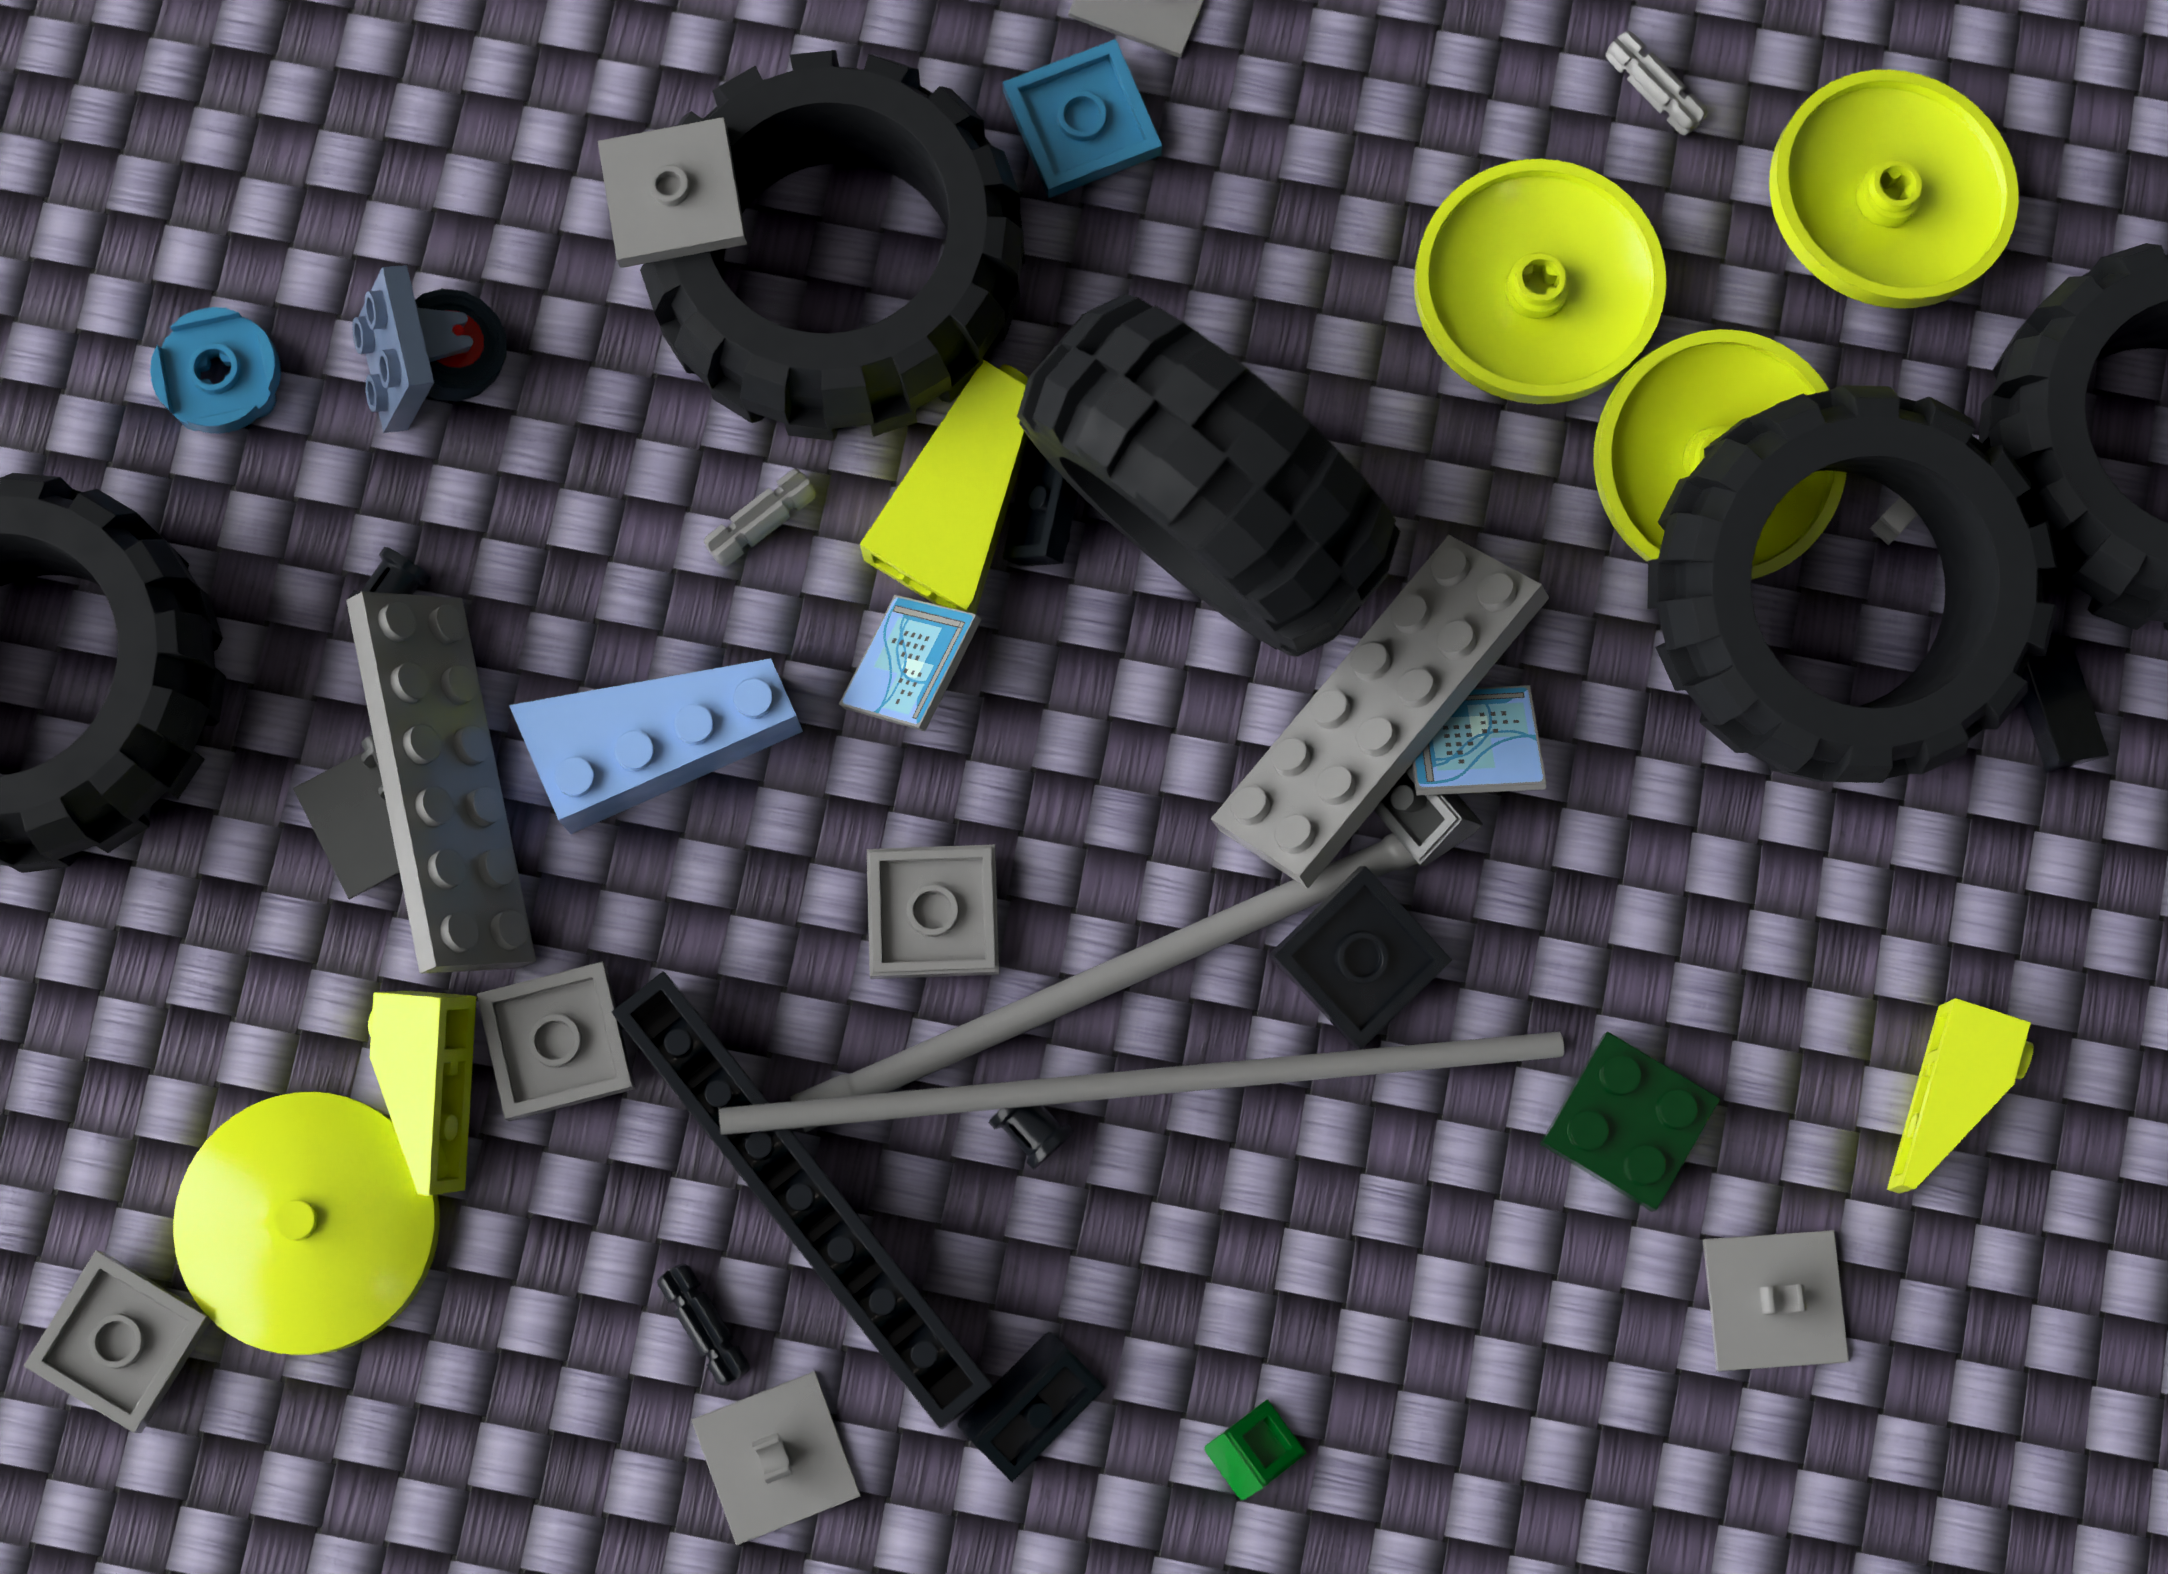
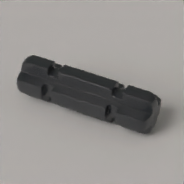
M682 1263L666 1271L657 1280L658 1286L668 1303L676 1304L678 1309L674 1313L699 1354L703 1357L707 1355L710 1362L707 1364V1367L717 1383L721 1386H727L743 1377L750 1370V1364L739 1346L733 1347L730 1343L733 1336L706 1293L700 1294L697 1288L701 1284L690 1266Z

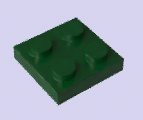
M1607 1031L1603 1034L1540 1145L1653 1212L1657 1210L1720 1098Z

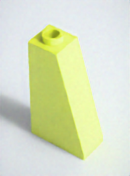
M983 359V364L975 371L860 543L865 562L933 604L973 614L977 612L1029 437L1020 426V420L1017 417L1028 381L1026 375L1007 364H1002L998 369Z

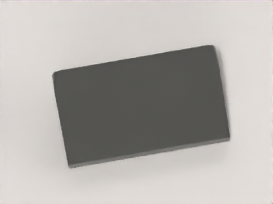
M1412 764L1374 809L1376 814L1418 864L1424 867L1472 836L1483 825L1458 794L1416 796Z

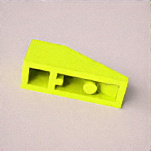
M421 991L374 992L373 1009L368 1020V1030L371 1037L370 1060L417 1194L430 1196L464 1191L466 1185L476 996Z
M1957 998L1938 1006L1887 1190L1900 1194L1916 1189L2014 1085L2015 1079L2021 1080L2025 1076L2034 1048L2032 1042L2026 1041L2031 1022Z

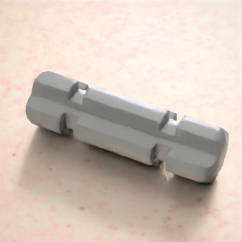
M1624 32L1608 47L1606 52L1607 60L1620 73L1627 71L1630 74L1627 80L1659 113L1666 111L1670 115L1667 121L1680 134L1687 135L1695 130L1705 119L1708 113L1707 107L1693 93L1687 96L1683 92L1686 86L1654 53L1647 55L1643 51L1646 45L1633 32Z
M793 469L776 482L778 484L777 489L774 491L770 488L766 489L729 518L732 524L728 527L721 524L705 537L706 549L723 567L729 566L744 554L742 548L748 544L752 548L790 518V510L795 508L797 511H800L814 500L816 496L815 489L801 471Z

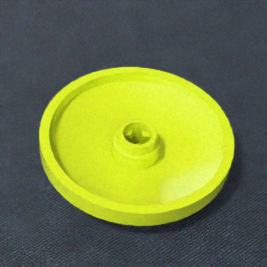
M1891 69L1869 70L1850 74L1828 83L1817 90L1798 108L1783 130L1771 160L1769 173L1771 205L1780 232L1789 248L1798 260L1823 283L1845 296L1870 305L1897 309L1918 308L1937 304L1957 296L1978 281L1999 258L2008 244L2017 219L2019 205L2017 174L2008 147L1997 128L1981 109L1963 94L1938 80L1917 73Z
M1524 159L1500 164L1476 174L1456 188L1442 202L1432 216L1419 247L1414 273V294L1418 315L1430 343L1439 356L1459 376L1475 387L1503 399L1530 404H1555L1582 398L1601 390L1618 379L1635 363L1654 333L1663 310L1666 295V267L1663 251L1651 222L1640 206L1617 184L1603 175L1573 163L1550 159Z
M1726 329L1701 331L1685 335L1651 351L1636 362L1617 383L1604 406L1596 430L1593 463L1595 481L1600 500L1613 527L1628 546L1645 561L1657 559L1665 532L1659 525L1658 520L1678 480L1690 476L1704 459V448L1742 419L1756 415L1777 405V403L1803 393L1810 395L1829 391L1828 386L1811 365L1797 353L1777 341L1752 332ZM1815 471L1787 492L1768 517L1760 533L1753 557L1751 579L1763 577L1783 568L1801 556L1816 542L1835 514L1841 500L1847 472Z
M295 1092L279 1095L251 1105L232 1116L205 1141L196 1153L183 1178L176 1200L173 1227L175 1254L184 1282L195 1302L218 1327L232 1337L258 1349L280 1354L319 1355L336 1352L363 1342L383 1330L408 1307L419 1292L432 1265L438 1244L440 1228L438 1194L430 1196L417 1194L392 1120L380 1111L362 1102L332 1093Z

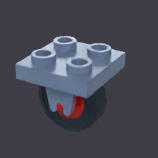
M407 265L382 267L371 291H367L365 294V304L359 316L353 319L354 345L358 354H366L370 375L366 377L365 384L367 402L372 412H379L383 433L407 431L427 395L437 400L462 401L478 396L495 382L507 355L504 328L498 315L483 300L465 291L452 289L434 290L421 294L415 299Z

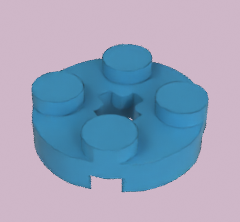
M209 307L192 311L180 317L169 327L173 332L164 340L162 347L157 344L150 364L153 389L159 401L187 429L212 434L228 433L246 427L257 418L267 416L273 410L276 404L275 393L281 378L278 352L268 335L252 320L242 317L240 313L222 307ZM220 357L226 366H231L230 373L225 376L224 380L213 384L210 379H201V372L207 371L211 367L210 359Z

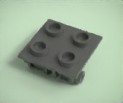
M373 735L361 742L364 751L293 788L349 900L400 874Z

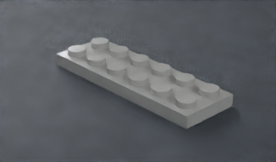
M1448 535L1212 816V822L1220 832L1306 888H1309L1546 603L1549 596L1543 585Z
M360 592L347 599L346 602L419 973L517 969L536 962L463 600L462 598Z

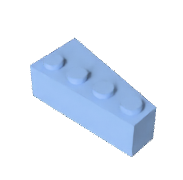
M771 658L509 705L558 821L570 834L803 732Z

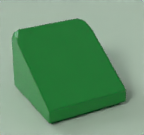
M1268 1399L1204 1447L1206 1454L1241 1500L1247 1499L1264 1488L1307 1453Z

